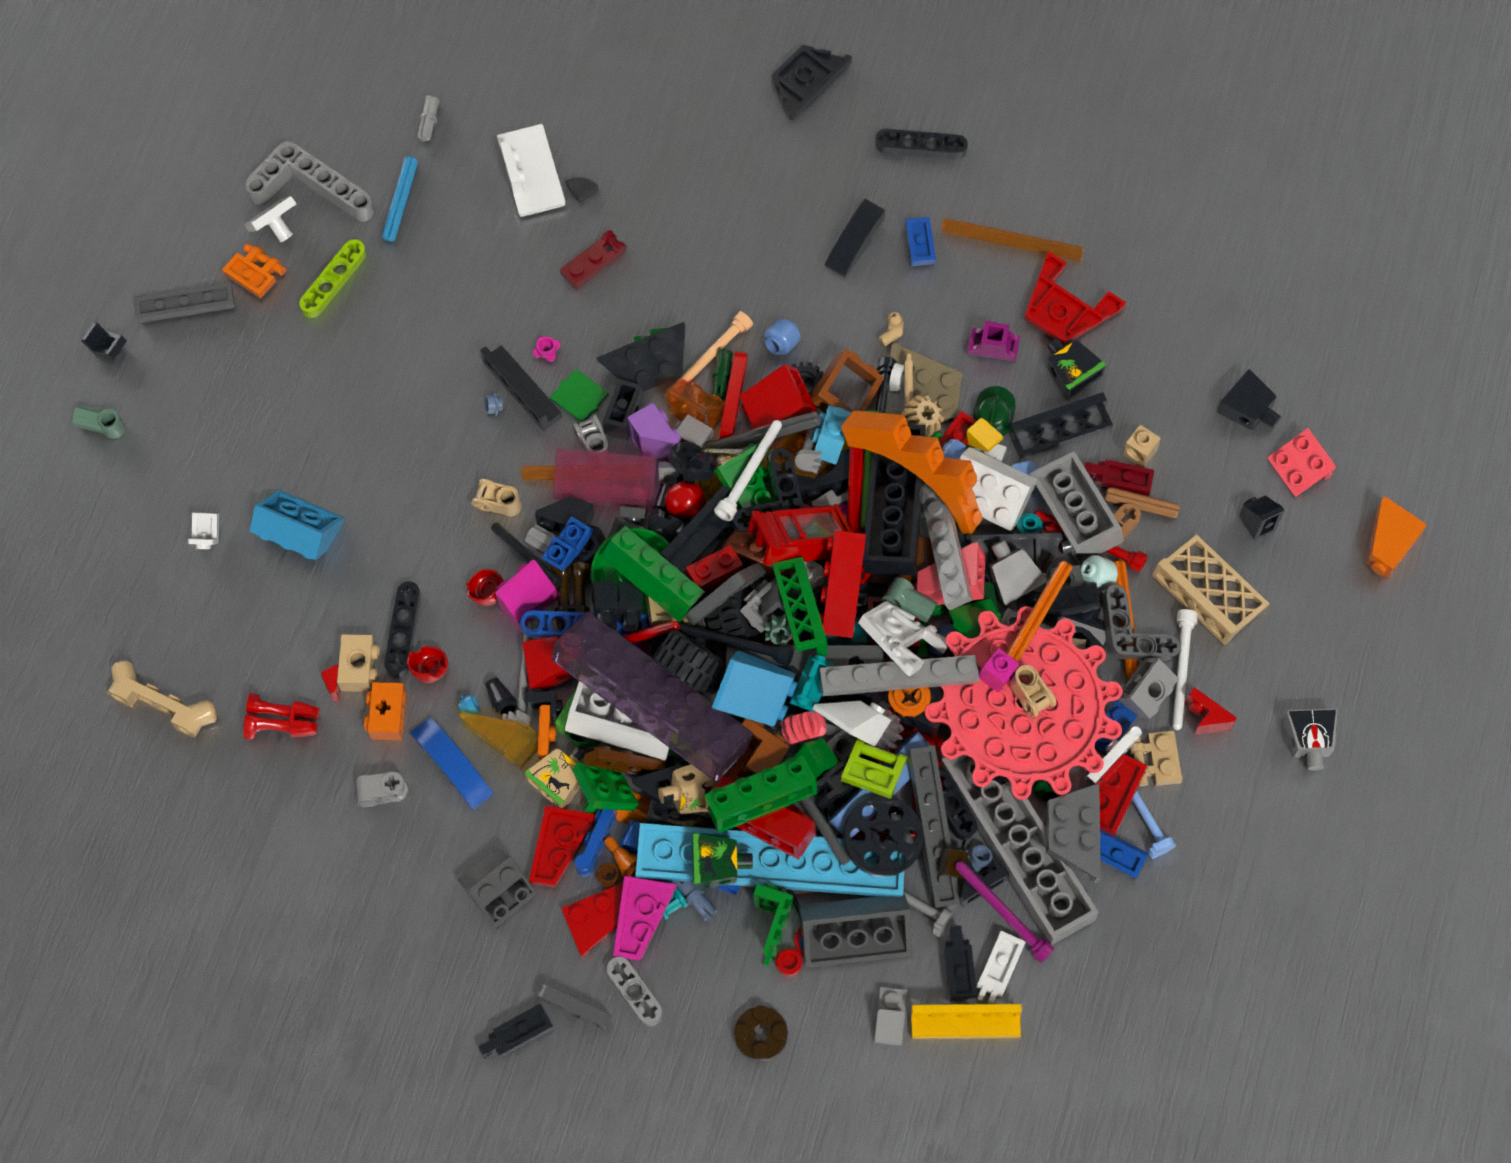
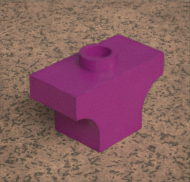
M985 321L983 327L971 329L967 354L1016 362L1020 336L1010 332V325Z

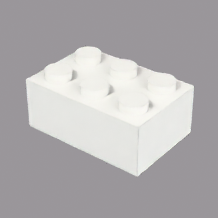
M969 447L961 454L960 459L971 460L978 481L972 490L975 493V499L982 517L1011 531L1022 516L1038 479Z

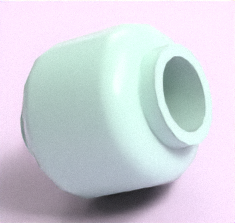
M1092 555L1081 566L1084 585L1096 583L1098 589L1105 591L1117 581V566L1110 559Z

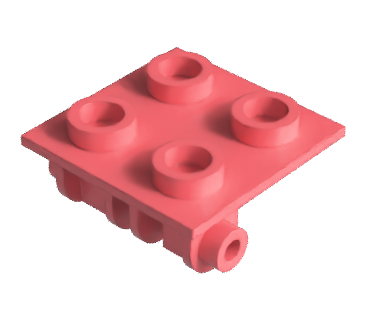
M1309 428L1267 457L1295 497L1322 478L1324 480L1330 478L1333 475L1332 471L1337 468Z

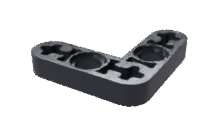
M778 448L772 451L767 458L776 501L738 510L731 520L732 528L735 531L748 532L749 522L745 524V527L742 523L738 524L737 519L741 518V514H743L744 518L751 517L753 510H759L760 513L764 508H768L771 511L786 510L789 507L788 499L783 501L782 497L794 494V498L790 499L791 506L796 507V509L804 508L792 456L786 449ZM777 454H779L780 458H785V462L781 465L782 470L788 469L789 473L777 476L776 472L781 471L780 464L774 462V459L778 456ZM782 478H786L791 482L792 488L789 492H784L780 489L779 482Z

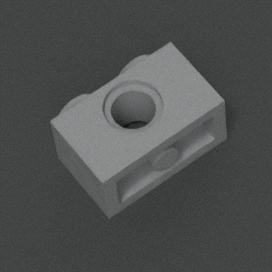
M1144 658L1122 688L1123 693L1118 700L1138 715L1137 718H1151L1159 711V706L1165 697L1172 693L1174 685L1179 678L1159 658Z

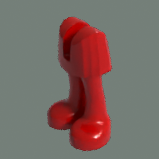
M249 693L246 704L248 715H245L244 740H253L257 732L262 730L290 733L291 737H306L317 734L318 725L316 723L300 720H317L320 712L318 707L296 700L293 702V705L274 704L262 700L257 693ZM260 713L289 717V719H270L255 715Z

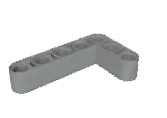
M291 141L282 142L245 182L249 198L255 205H264L269 202L293 176L358 221H368L374 215L372 201L367 192Z

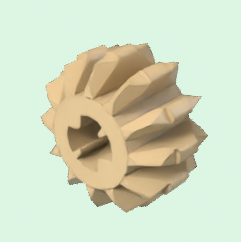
M929 395L913 397L912 400L905 403L904 407L906 409L901 413V415H905L908 425H926L927 437L939 431L941 428L940 423L945 419L939 414L943 408L936 406L938 400L931 401Z

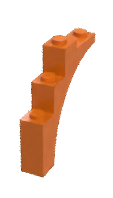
M853 411L841 425L848 446L866 449L883 455L916 474L947 505L956 519L962 534L971 535L982 520V514L976 502L975 493L972 490L978 480L971 460L945 458L938 438L911 435L905 415Z

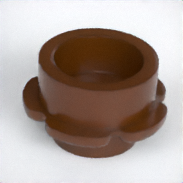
M603 863L596 872V879L599 883H602L603 887L611 888L613 885H618L621 882L622 875L617 864ZM608 873L612 874L610 878L607 877Z

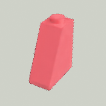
M975 542L962 548L961 551L972 599L979 600L984 599L985 554L979 543ZM936 563L918 572V580L914 584V590L938 602L937 605H942L945 603Z

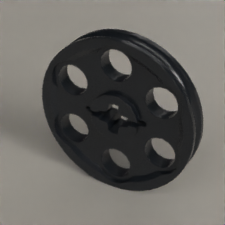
M884 796L869 798L857 805L845 821L843 828L845 851L852 863L869 875L877 877L897 875L908 869L917 860L922 850L924 835L920 819L908 804L897 798L892 797L889 799ZM866 806L872 807L876 812V817L872 821L866 820L862 815V810ZM891 806L901 809L902 817L900 820L895 821L889 817L888 811ZM857 829L863 833L864 840L861 844H855L851 841L850 833L852 830ZM905 829H911L915 832L916 840L914 843L910 844L904 841L902 834ZM885 830L887 831L886 836L890 841L885 840L881 843L877 832L881 833ZM872 852L877 856L878 863L875 867H870L864 862L866 853ZM893 852H899L903 855L904 863L902 866L896 867L891 863L890 857Z

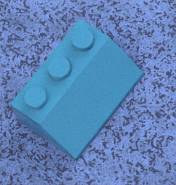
M277 490L255 505L249 532L258 535L263 540L275 542L284 549L296 551L307 559L317 560L328 551L345 518L286 492Z

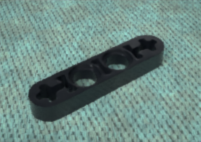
M882 129L876 134L875 146L878 151L887 154L961 159L967 153L968 141L965 137L958 134ZM884 138L889 139L888 144H883ZM896 138L899 139V146L896 145ZM906 139H913L916 145L906 147L903 142ZM937 141L940 146L937 149H930L927 143ZM944 142L947 143V149H944ZM955 144H959V150L954 149Z
M411 581L404 582L398 587L384 661L387 673L393 678H401L409 670L406 662L413 648L421 601L419 587ZM411 589L415 595L410 596V606L406 605L405 594ZM408 612L412 614L411 620L408 623H400L398 617L401 613ZM398 636L408 638L407 644L403 647L395 646L394 640ZM395 653L400 654L399 661L403 665L398 666L397 670H394L392 667L397 659Z

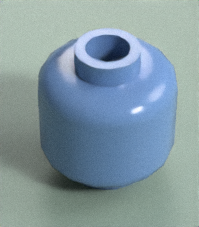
M787 319L776 320L764 334L765 346L773 354H788L800 341V332L797 325Z

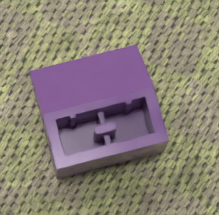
M651 403L627 417L630 439L642 457L669 462L668 454L672 446L674 447L676 443L681 441V437L675 428L671 429L667 424L668 418L662 409L658 410L654 403Z

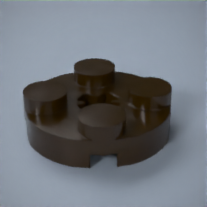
M758 1005L746 1010L738 1018L734 1028L736 1046L740 1053L749 1060L770 1061L775 1059L783 1052L787 1044L788 1029L784 1018L776 1010L764 1005ZM759 1027L760 1029L762 1027L767 1029L766 1035L768 1038L762 1041V1038H760V1041L754 1038L756 1036L755 1030Z

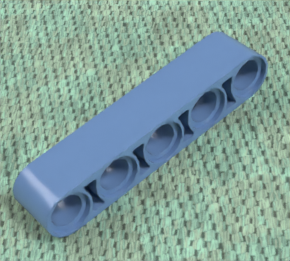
M917 731L893 754L908 756L907 750L931 745ZM908 759L892 797L911 778ZM886 762L882 764L883 766L893 769L895 766ZM859 788L831 816L829 822L843 835L844 824L850 812L861 802L881 795ZM866 806L862 810L863 817L868 821L876 814L875 810L870 806ZM852 830L850 833V838H852L859 830Z

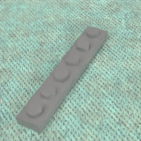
M925 483L922 501L944 603L951 610L973 599L954 516L936 492Z
M976 655L921 659L924 661L922 667L911 676L906 675L895 662L823 667L819 669L822 696L978 683L979 673Z

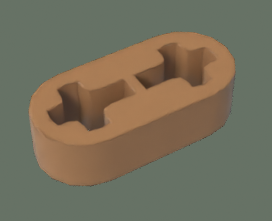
M1124 504L1114 514L1121 526L1124 540L1138 525L1141 517L1140 509L1134 504ZM1130 512L1134 514L1133 519L1129 518L1125 523L1122 522L1125 514L1128 515Z

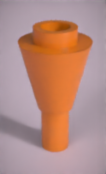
M612 836L606 838L604 844L613 853L614 860L623 879L624 876L636 877L637 856L620 847Z

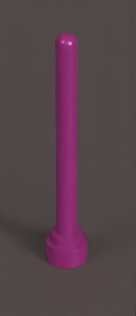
M958 861L955 864V869L1031 946L1032 956L1039 963L1044 961L1055 948L1047 940L1038 939L964 862Z

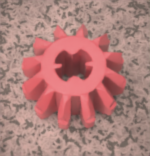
M808 711L783 719L781 721V732L787 741L786 743L795 744L823 736L826 733V723L821 714L816 711L815 713Z

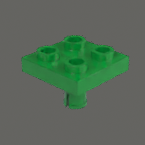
M576 763L572 771L587 799L583 805L586 812L597 814L599 809L634 811L639 803L623 772L584 765L585 763Z

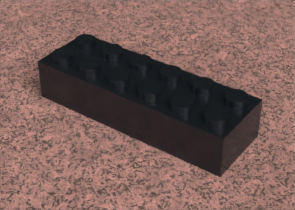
M908 425L911 435L927 437L926 425ZM875 452L872 454L866 517V539L863 555L865 574L916 576L924 481L901 464Z

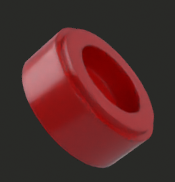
M786 948L778 953L776 968L782 975L791 977L801 971L803 960L797 950Z

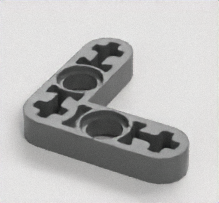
M759 562L739 571L685 615L692 626L696 625L735 593L751 586L767 572Z
M1117 584L1111 585L1102 593L1101 601L1106 641L1111 656L1117 659L1144 660V658H1159L1166 661L1179 654L1180 642L1173 635L1132 633L1128 595L1122 586ZM1112 593L1114 597H1118L1119 600L1117 602L1115 598L1110 596ZM1113 616L1121 618L1123 622L1121 628L1114 625L1112 621ZM1139 641H1144L1148 644V653L1141 651ZM1120 642V645L1128 647L1122 650L1116 643ZM1165 643H1166V646H1167V647H1171V651H1170V652H1169L1168 648H1159V649L1157 650V647H1161V646H1163Z

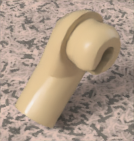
M892 312L888 315V331L878 337L883 347L894 342L903 334L904 320L898 312Z

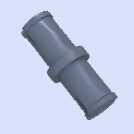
M672 881L678 884L677 888L686 898L687 905L691 904L705 922L711 919L705 908L713 916L718 912L704 896L703 889L693 890V882H684L682 884L681 881Z

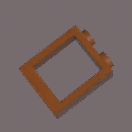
M844 349L835 354L811 394L814 405L825 414L829 405L843 408L849 412L865 411L884 377L878 373L875 367L867 365L859 359L857 353ZM843 365L869 384L854 410L828 391Z

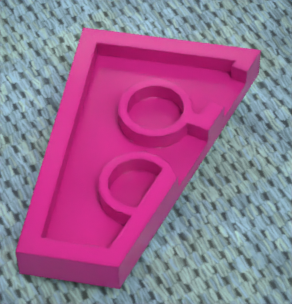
M624 876L613 956L642 960L678 884Z

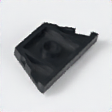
M802 45L771 75L776 91L792 121L852 63V57L845 54V57L832 55L829 50H817L814 47Z
M685 322L596 357V359L618 380L622 379L642 385L643 392L682 376Z
M1064 533L965 535L968 545L978 542L985 554V578L991 583L993 581L988 564L997 560L991 548L994 544L1005 540L1011 552L1017 548H1022L1042 574L1046 576V571L1055 557L1056 549L1064 537Z

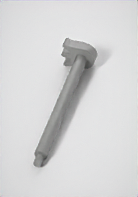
M816 407V412L820 415V409ZM816 427L807 429L804 447L797 452L795 464L799 469L817 474L818 466L821 464V459L818 458L821 457L822 452L812 450L814 443L812 439Z
M527 622V628L533 630L532 622ZM524 635L523 642L533 640V637ZM522 650L516 713L509 711L508 714H502V722L517 728H526L530 725V716L525 714V692L528 690V674L524 650Z
M903 890L909 905L936 920L932 934L940 938L951 920L953 912L944 909L941 913Z

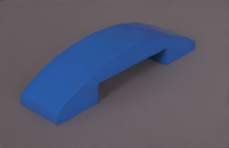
M431 717L410 732L411 736L425 753H428L456 787L457 792L472 810L493 795V792L480 774Z

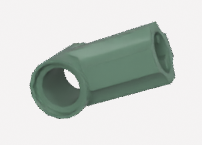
M79 405L75 407L72 414V424L75 427L103 433L109 439L120 438L125 432V424L113 409L100 410Z
M901 577L893 579L882 598L883 603L887 601L926 623L938 603L914 590L913 585Z

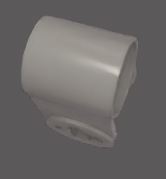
M596 414L591 415L590 419L578 424L576 422L572 423L576 437L580 444H582L588 459L594 464L606 462L610 455L608 442ZM595 447H602L601 450H593Z
M397 772L363 775L356 778L358 805L361 807H373L384 803L399 802L408 794V786L403 777Z

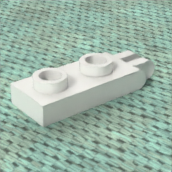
M1135 726L1120 741L1115 739L1105 750L1108 754L1103 758L1104 766L1102 770L1098 773H1089L1087 776L1094 784L1134 745L1142 734L1141 729Z
M1003 931L1000 932L977 985V988L981 989L978 1000L983 1001L986 992L991 993L987 1004H993L996 996L1002 998L1026 941Z

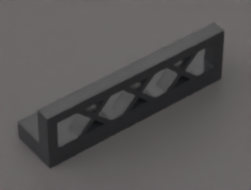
M502 345L492 352L486 346L480 350L483 364L542 431L562 418V412Z
M1104 392L1011 423L1009 435L1019 458L1022 459L1112 428L1113 423L1105 408L1107 399ZM1100 413L1105 423L1095 425L1088 422L1091 415ZM1071 422L1082 425L1080 431L1076 433L1067 431L1065 428ZM1047 430L1059 433L1057 439L1052 441L1042 438L1044 431ZM1028 437L1036 441L1034 447L1023 450L1019 440Z
M725 485L661 553L662 557L676 566L683 574L686 573V567L694 564L731 523V521L719 518L714 512L718 502L728 497L730 489Z

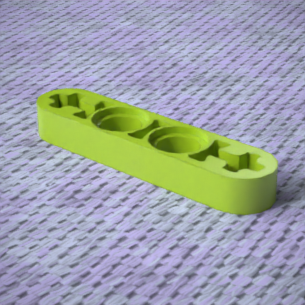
M352 239L347 241L301 297L299 305L306 317L314 318L319 316L364 261L366 250L360 240ZM357 249H359V253H358V254L354 252V253L351 255V252H350L351 250L356 251ZM338 265L347 267L346 271L342 274L335 273L334 269ZM323 283L332 284L331 290L327 292H322L319 288ZM315 302V307L310 306L307 308L308 303L313 304Z

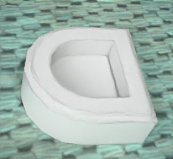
M895 363L890 376V391L900 392L905 378V365Z

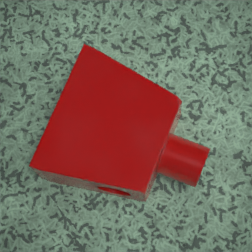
M561 636L522 642L529 687L532 689H545L549 691L576 675L575 661L585 657L584 648L580 643L572 645L569 640Z

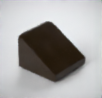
M943 848L939 875L965 879L955 869V864L958 861H962L967 865L969 853L952 848Z

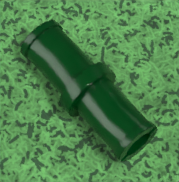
M724 349L717 351L716 368L712 371L714 381L711 398L714 400H718L719 391L720 401L726 400L733 352L727 349L725 359Z

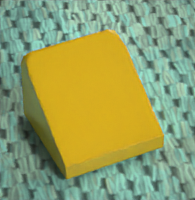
M980 418L967 430L968 445L986 452L991 451L1003 440V436L983 418Z

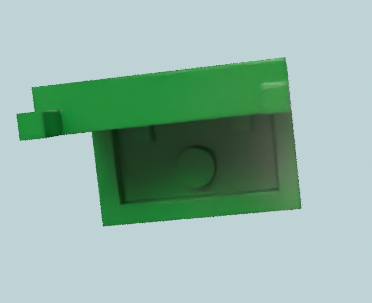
M765 883L764 886L757 884L755 888L754 908L775 914L763 950V954L766 955L763 966L768 967L771 957L776 958L778 955V943L782 944L783 928L787 929L788 913L792 914L793 895L781 892L778 887Z

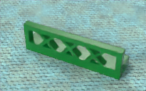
M803 557L772 563L796 652L815 648L817 655H828L826 636ZM793 568L794 575L791 579H788L780 574V570ZM791 587L799 591L800 596L797 600L786 595ZM797 608L805 612L806 617L803 621L792 616ZM804 629L811 633L812 640L800 642L798 636Z

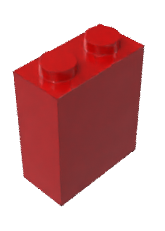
M787 364L782 365L739 395L743 403L742 410L752 423L751 429L770 425L775 420L783 421L817 410L798 368Z

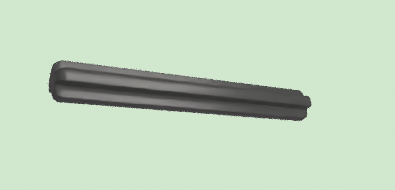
M814 411L781 421L782 427L775 438L819 426L821 424L820 415ZM771 424L708 442L706 444V452L716 456L747 447L750 443H761Z

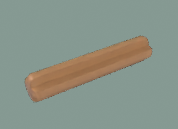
M1108 487L1105 500L1120 505L1134 504L1140 510L1171 518H1177L1180 505L1177 503L1114 487Z

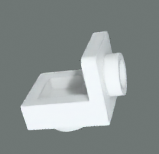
M193 512L192 538L188 539V544H196V549H211V545L219 543V513Z

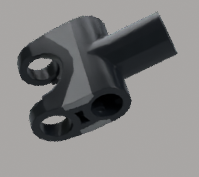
M1098 589L1100 609L1061 616L1057 620V623L1061 619L1071 620L1075 625V632L1072 638L1086 640L1087 649L1094 645L1103 648L1106 641L1104 620L1098 619L1102 609L1101 596L1103 591Z

